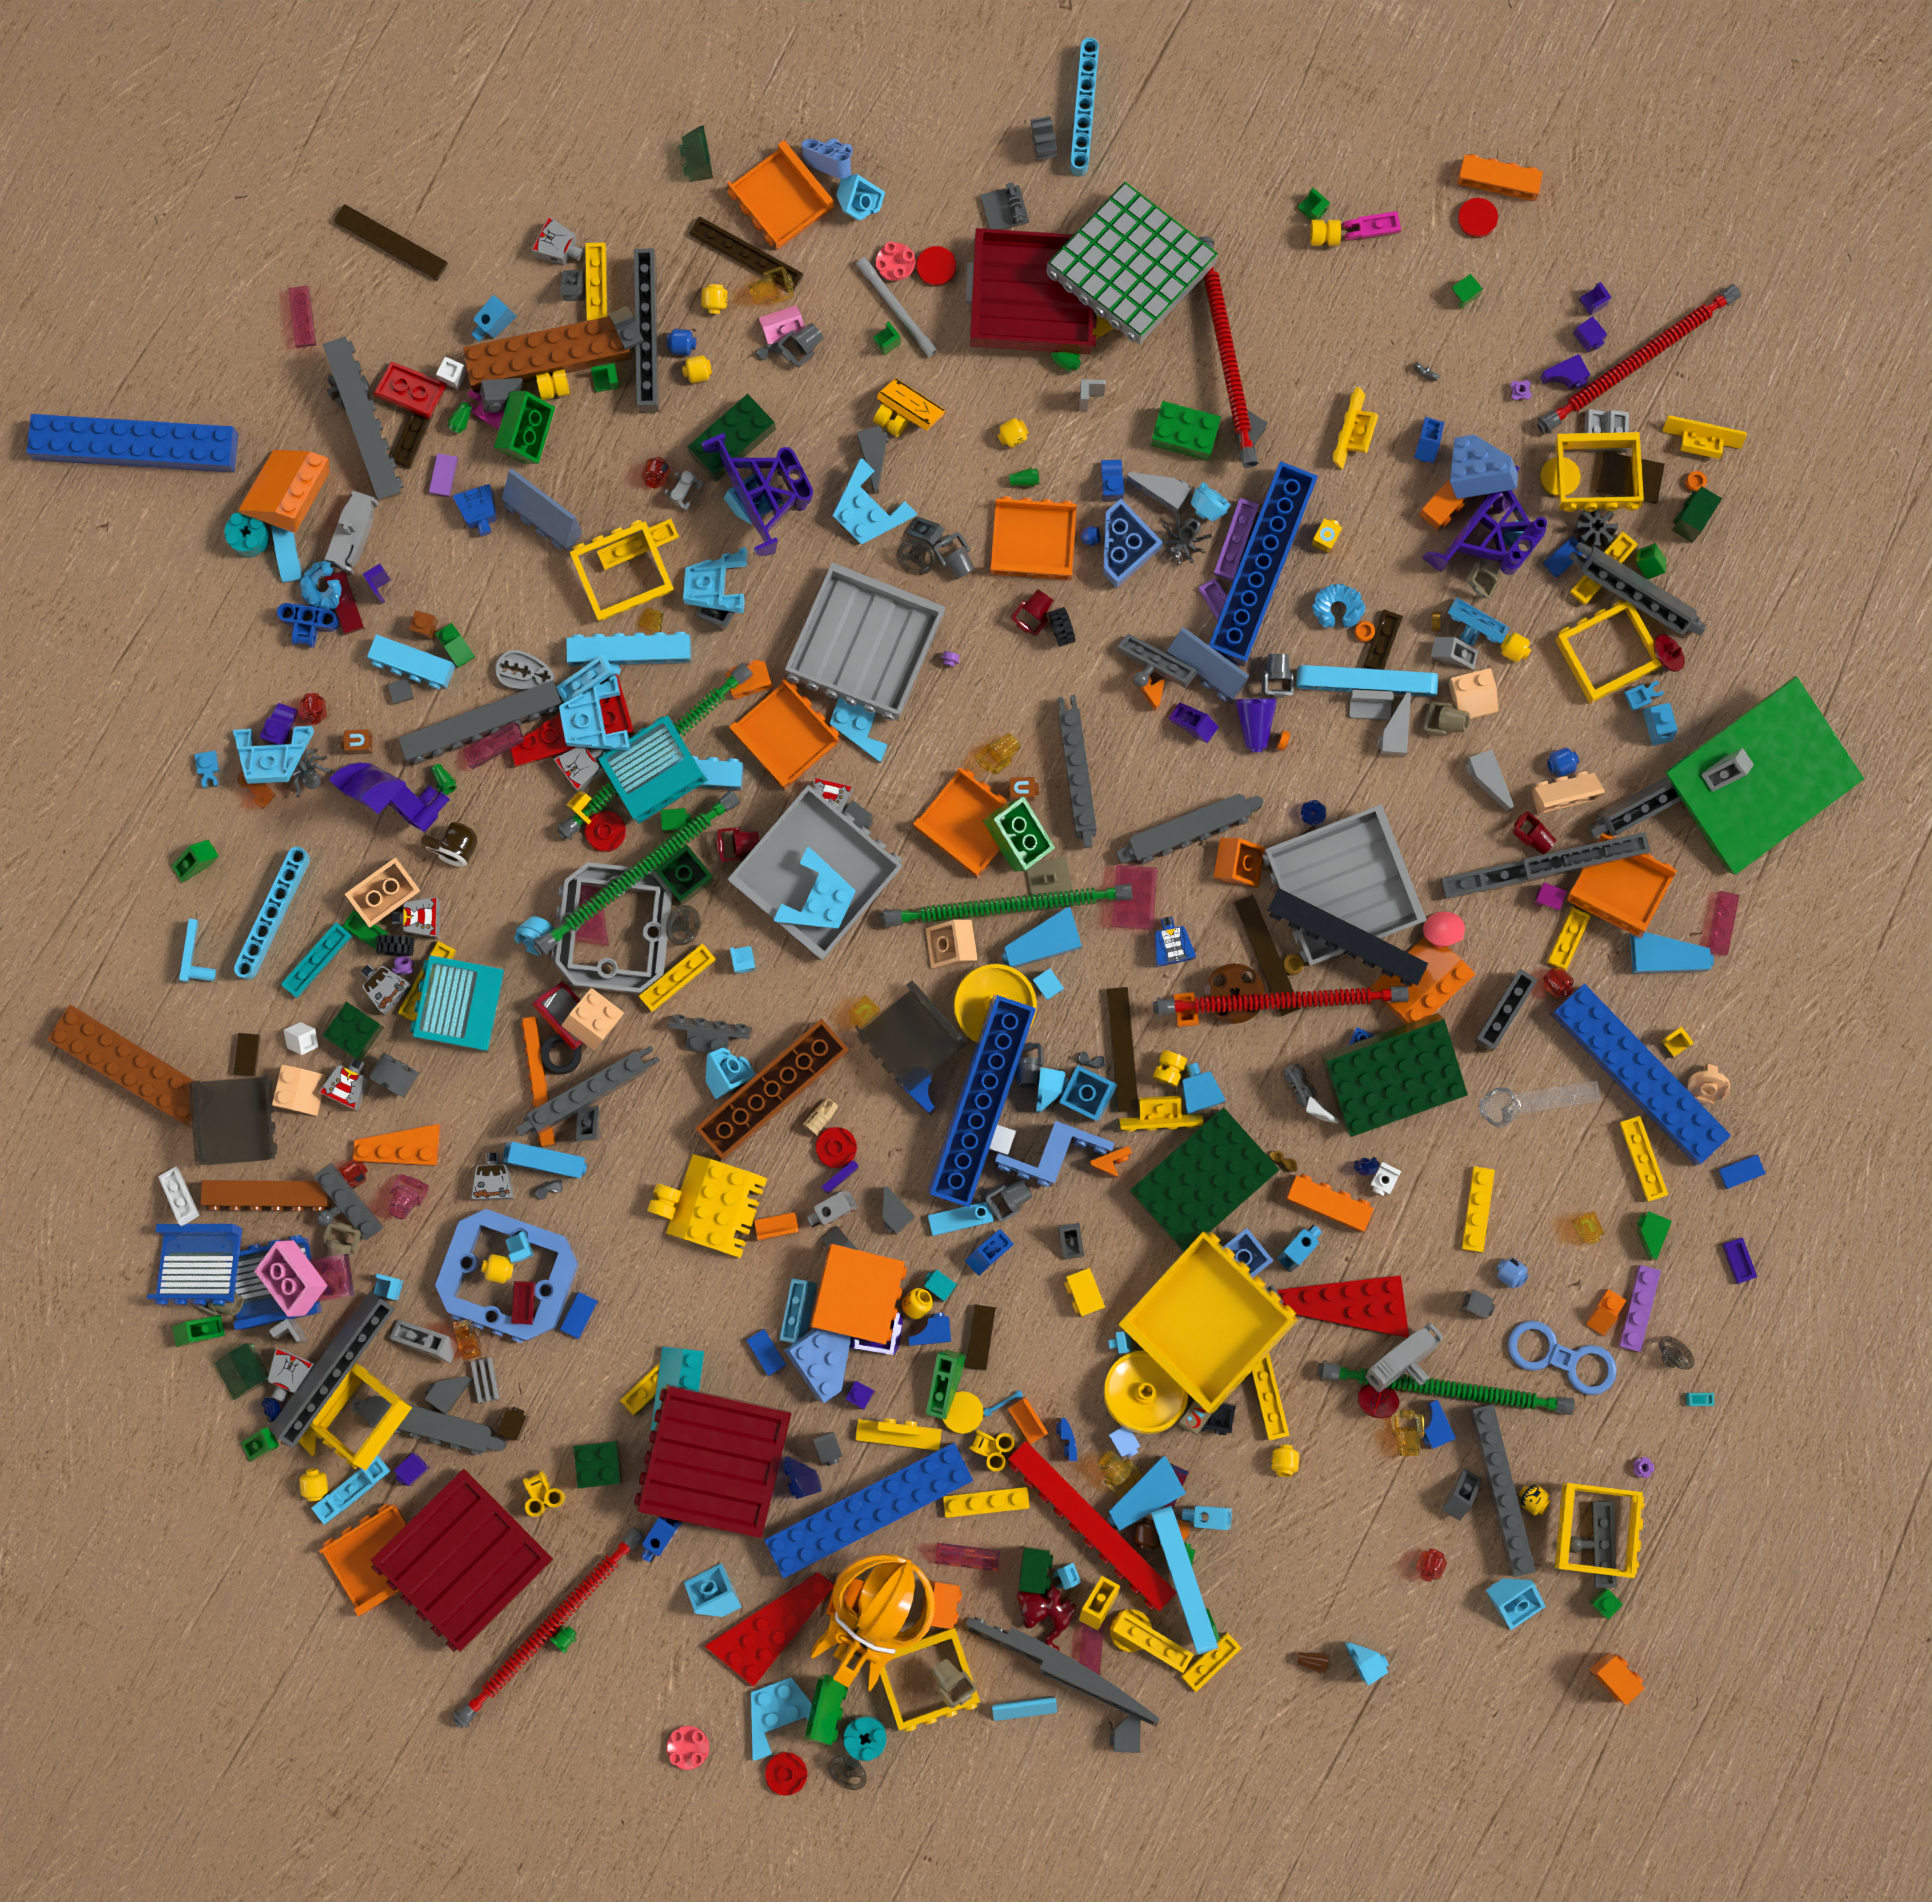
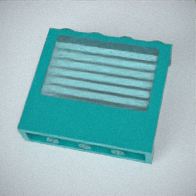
M668 715L659 717L655 720L654 724L648 728L640 729L637 735L629 738L631 750L609 749L602 754V757L598 758L632 818L638 824L708 781L675 728L673 720Z
M430 955L429 960L425 959L423 972H426L425 980L420 981L419 992H422L421 1000L416 1001L414 1012L418 1014L416 1021L412 1020L410 1033H414L413 1037L415 1039L422 1038L488 1052L504 969Z

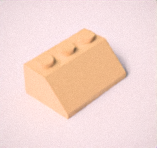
M1585 771L1576 774L1575 778L1568 779V776L1556 779L1555 783L1548 784V781L1538 783L1531 793L1537 814L1539 815L1598 800L1605 793L1604 788L1595 773L1588 774Z
M395 857L345 893V895L370 928L420 892V889L398 858Z

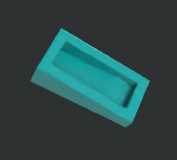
M1686 1393V1406H1715L1714 1393Z

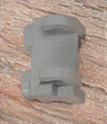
M685 470L681 476L678 472L674 474V477L679 482L671 493L666 489L664 494L669 497L668 500L672 501L674 505L687 511L691 503L686 501L684 504L682 502L693 483L696 484L695 488L699 490L703 482L698 480L691 472Z

